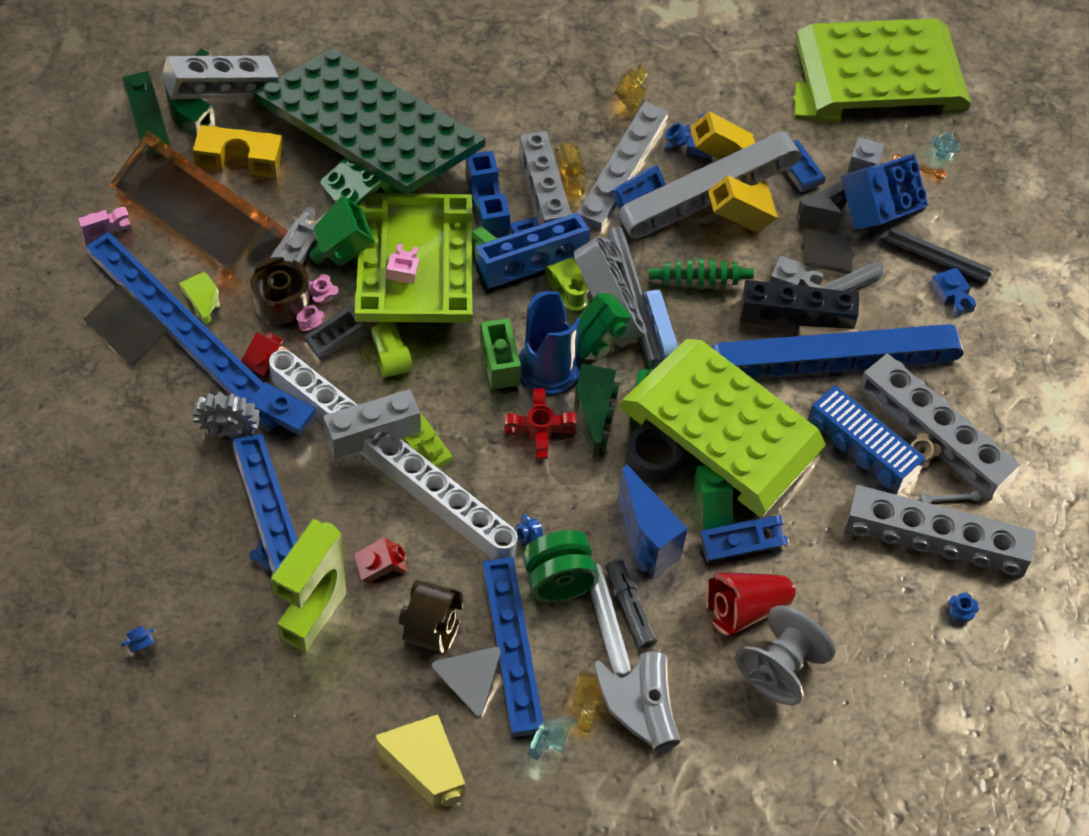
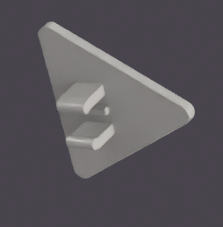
M493 647L434 661L432 669L471 711L479 716L483 714L501 650L499 647Z

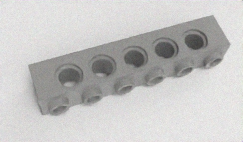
M887 353L864 372L859 389L915 437L919 433L928 434L929 440L941 447L939 457L990 501L1014 481L1021 466L1016 462L1015 458L1011 454L1004 452L988 435L983 434L972 425L967 417L960 415L943 397L938 396L928 388L923 380L916 378L900 361L895 360Z
M856 485L851 499L845 526L846 531L853 532L858 536H870L881 539L889 544H901L912 547L920 552L928 551L943 555L947 559H959L971 562L978 567H990L1002 570L1009 575L1021 576L1025 575L1031 564L1036 530ZM876 516H881L882 518H884V520L879 519ZM905 523L911 524L914 527H909ZM935 531H939V532L943 533L944 535H940V534L936 533ZM966 539H970L974 543L968 542ZM995 546L1001 547L1003 550H999Z

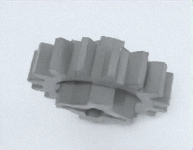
M218 392L216 396L207 393L206 398L200 396L198 402L195 403L193 422L199 423V429H208L207 434L209 435L213 434L221 439L224 436H229L233 440V437L246 436V434L254 435V430L258 429L260 411L254 409V403L246 404V398L244 397L240 398L232 393L229 397L224 396L222 392Z

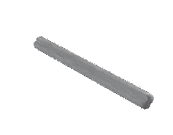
M619 226L616 228L612 227L608 231V238L619 247L624 259L617 266L647 329V333L641 336L639 340L647 366L649 367L648 363L651 360H663L624 231Z

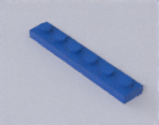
M263 434L233 437V451L271 571L274 575L298 540Z
M514 557L483 561V573L496 647H499L501 650L499 666L511 736L519 737L544 733L543 717Z

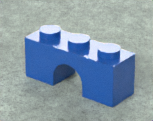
M493 151L475 153L466 159L465 176L470 194H472V203L478 226L481 225L496 238L510 235L511 214L505 193L500 194L499 171Z

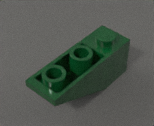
M582 364L576 386L575 406L592 458L598 459L600 449L607 448L610 431H606L605 426L606 423L612 424L615 407L610 406L611 399L617 400L620 383L615 382L616 370Z

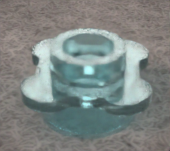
M944 132L941 136H932L929 143L933 146V153L939 158H950L954 153H958L961 150V145L956 143L954 135L950 132Z

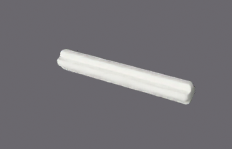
M596 563L599 582L590 590L613 674L617 677H626L631 673V666L602 567Z

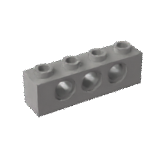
M167 56L161 78L171 99L254 98L255 90L265 86L267 83L278 80L279 76L269 56Z
M547 131L521 134L519 158L539 224L541 225L571 215Z

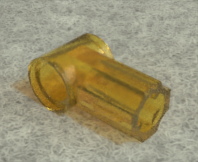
M572 142L562 143L558 148H555L556 162L566 197L576 199L585 193L586 168L582 165L578 146L573 145Z

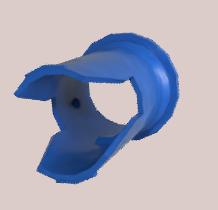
M545 291L535 295L527 307L525 347L519 353L521 363L520 381L530 391H533V389H545V395H558L568 392L578 382L582 365L581 358L577 353L580 319L577 318L573 326L567 323V313L560 293Z

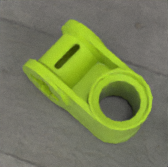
M572 257L547 266L545 268L547 281L555 292L560 293L565 309L573 313L584 311L588 306L586 294L589 288L576 260Z

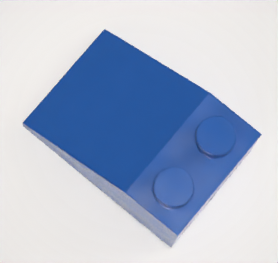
M628 465L622 467L618 492L620 510L635 563L642 571H647L655 578L681 559L688 528Z

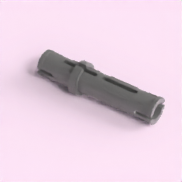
M612 560L606 564L605 569L614 587L613 595L615 599L620 601L637 642L638 649H649L656 645L657 639L653 634L637 596V585L631 581L624 565V560Z

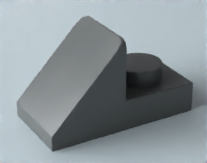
M842 180L800 200L796 215L799 222L837 229L841 218V211L839 209L847 203Z

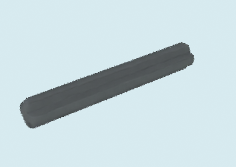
M891 228L888 233V242L952 269L957 267L960 272L983 282H988L993 273V269L899 229Z

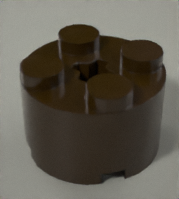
M284 257L269 258L256 266L250 280L253 307L256 313L271 326H280L281 324L297 320V314L310 305L309 278L304 266L295 260L293 262L286 261Z
M415 580L411 588L409 605L403 606L399 615V624L404 625L402 640L406 643L444 652L443 649L448 650L459 627L460 620L456 619V609L462 610V592L433 583Z

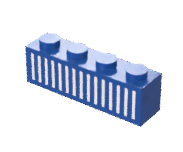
M834 385L812 404L807 421L832 440L839 450L845 451L855 459L861 468L867 469L877 477L884 487L890 488L898 494L920 473L925 457L838 386Z

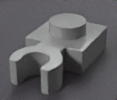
M780 255L770 282L818 288L819 285L812 283V281L821 284L824 274L814 270L807 272L805 271L806 264Z

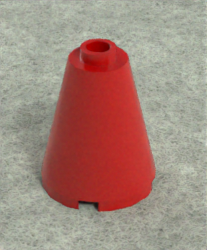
M730 572L713 574L714 578L708 579L705 591L708 611L713 610L717 618L712 620L717 630L726 636L736 634L768 617L771 608L775 606L791 605L796 595L794 583L785 575Z

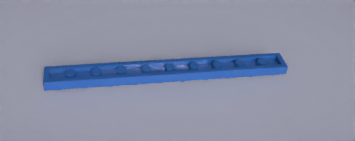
M107 232L86 246L87 254L229 395L232 393L240 398L244 397L246 398L245 403H249L264 383L114 236ZM259 415V424L268 433L279 425Z

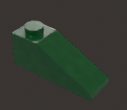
M149 71L123 76L122 82L125 98L144 157L148 158L172 152Z

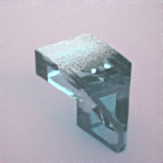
M570 716L558 717L539 725L527 756L539 761L549 748L562 753L569 734L575 729L578 720Z

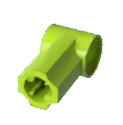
M378 322L371 328V334L378 351V362L383 378L412 372L413 365L407 346H403L395 322Z

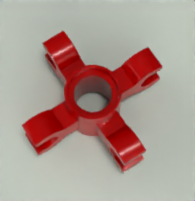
M533 389V407L528 411V416H520L514 413L505 414L504 432L505 435H517L526 432L528 438L535 442L536 459H548V440L551 439L553 432L564 434L576 433V413L567 412L561 415H554L553 410L546 406L545 389Z

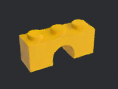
M200 125L193 148L195 167L223 171L228 159L241 156L248 159L250 175L277 178L283 156L282 135Z

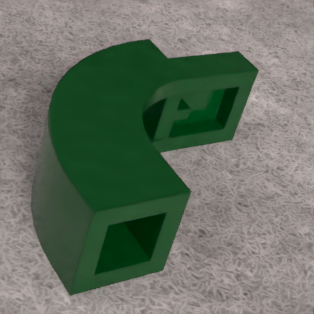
M201 48L194 56H210V53ZM165 87L169 113L175 124L182 131L197 138L200 125L212 126L215 123L212 104L202 99H171Z

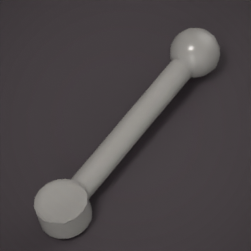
M975 490L970 494L941 496L923 493L920 501L931 504L932 502L972 499L974 502H978L982 499V493L979 490Z

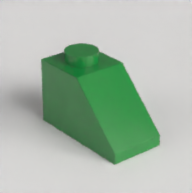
M697 466L694 490L702 531L732 525L733 495L731 484L708 466Z

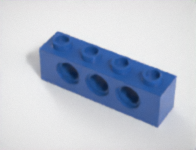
M577 212L475 246L476 271L489 289L545 270L547 266L573 257L575 259L574 251L590 242V228Z

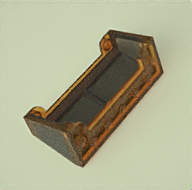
M150 131L146 133L109 184V186L118 191L115 195L116 198L128 206L133 202L218 264L219 267L216 271L229 280L234 276L243 282L254 272L259 263L272 256L288 232L268 215L255 208L172 147L165 144Z

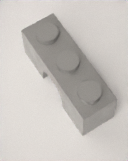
M410 389L323 415L324 433L334 459L363 451L365 440L379 432H388L392 441L421 433L420 411Z

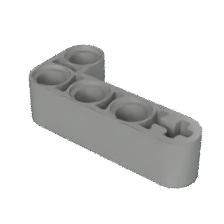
M596 237L576 249L574 257L592 297L594 298L597 293H611L632 316L626 324V332L613 341L622 348L647 333L645 323L617 266L624 260L619 247L612 240Z

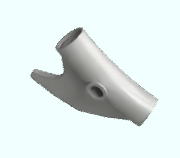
M659 652L642 653L639 656L637 665L626 677H617L601 661L595 662L594 670L599 689L609 712L619 722L652 746L654 752L672 749L681 742L670 703L666 655Z

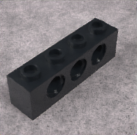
M745 279L740 307L741 323L799 329V326L855 329L859 316V292Z

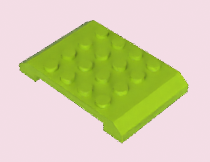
M938 18L812 23L797 31L795 39L815 117L841 115L843 109L934 104H941L943 111L969 110L971 101L948 26Z
M371 194L360 204V207L363 210L375 243L358 254L355 322L472 323V194ZM398 244H403L402 250L406 252H411L413 247L418 248L417 259H419L414 284L407 282L399 283L385 278L391 253L396 254Z
M686 339L622 399L619 405L620 409L641 425L649 420L738 489L741 494L737 500L760 518L768 512L826 446L817 427L702 340Z

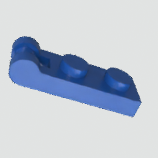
M782 515L701 531L699 535L706 562L709 563L789 546L788 538L784 536L781 527L784 525ZM770 529L772 538L765 539L763 530Z

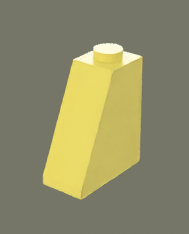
M438 714L376 735L378 754L433 807L441 804L443 806L453 805L459 802L461 797L465 796V782Z

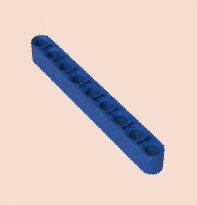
M952 324L721 342L711 346L751 378L868 369L887 353L895 360L900 361L904 366L953 362L964 354L957 327Z

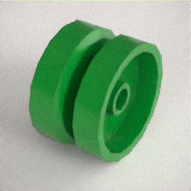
M576 530L551 532L538 537L523 550L522 559L526 572L530 575L531 591L538 601L558 603L572 600L589 592L599 582L598 569L595 561L591 558V546L588 537L584 533Z

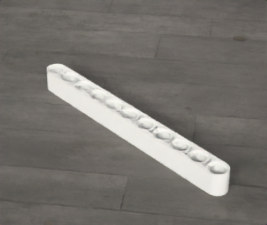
M279 350L271 355L269 364L271 379L274 385L283 392L314 407L316 412L314 417L324 424L323 415L357 405L292 352ZM379 432L371 435L373 436L372 438L365 440L363 451L359 452L362 456L488 557L494 560L516 556L517 533L513 527L402 439L392 441L388 432ZM388 453H394L395 455H393V456H388V455H386V454H388ZM412 470H413V471H417V473H413V474H412V473H408V471H412ZM432 488H438V489H440V490H439V491H431L430 489H432ZM461 506L462 509L457 510L453 509L452 507ZM483 524L485 527L478 528L474 525ZM499 542H506V543H508L509 545H507V546H500V545H498L497 543H499Z

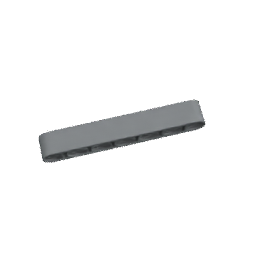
M778 132L623 205L618 212V217L631 238L638 239L712 205L708 190L727 175L752 186L794 166L800 160L801 152L788 133Z

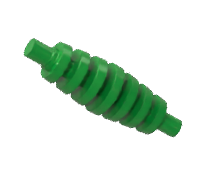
M698 258V268H693V259L687 260V268H681V261H676V268H670V262H665L662 268H649V280H661L667 286H670V280H676V287H681V280H687V288L693 289V280H698V289H704V280H709V289L715 288V280H721V287H727V279H732V286L738 285V281H741V279H754V268L738 267V262H732V268H727V261L722 260L721 268H716L714 259H710L709 268H704V258Z

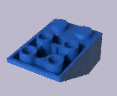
M915 153L841 176L854 229L883 224L928 206L927 193L923 186L920 166Z

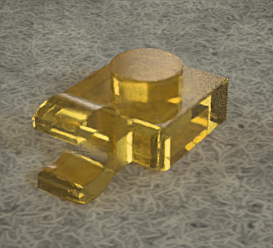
M642 64L638 66L636 71L630 68L627 73L623 74L614 92L630 111L639 107L647 90L642 85V82L647 76L648 71Z
M584 672L579 673L573 706L582 707L578 731L591 733L595 710L605 712L606 708L596 675Z

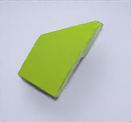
M204 271L180 282L179 285L182 293L193 304L196 315L206 325L211 321V312L213 309H218L220 302L217 296L219 293L217 286Z

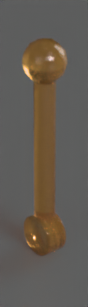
M895 154L892 157V160L900 158L902 156L900 154ZM919 164L920 170L935 175L938 180L945 179L947 172L944 169L939 168L935 170Z

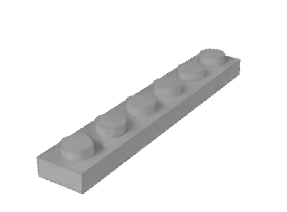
M647 102L642 104L578 210L579 215L587 225L602 230L616 206L611 190L634 176L666 122L669 111Z

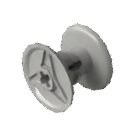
M778 605L771 608L768 616L770 628L777 640L774 639L772 642L773 646L769 645L767 647L768 652L756 647L747 646L741 648L736 652L735 660L738 669L745 679L759 692L778 703L794 706L799 704L803 697L802 686L794 674V670L799 671L804 664L803 659L816 664L831 662L834 660L836 651L831 638L816 621L794 608Z

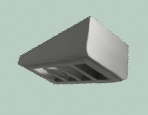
M351 304L304 335V338L320 360L364 338L371 332L365 322H355V308ZM353 322L355 326L350 329L347 324ZM340 327L345 330V333L342 335L337 330ZM330 332H332L336 338L333 341H331L327 336V334ZM320 337L326 343L322 348L316 340Z

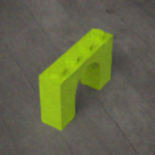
M314 518L271 577L273 594L291 603L277 623L279 638L304 652H307L346 595L342 533L333 524L328 522L322 523Z

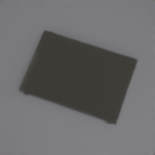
M121 283L83 319L132 367L169 331L167 325L161 323Z

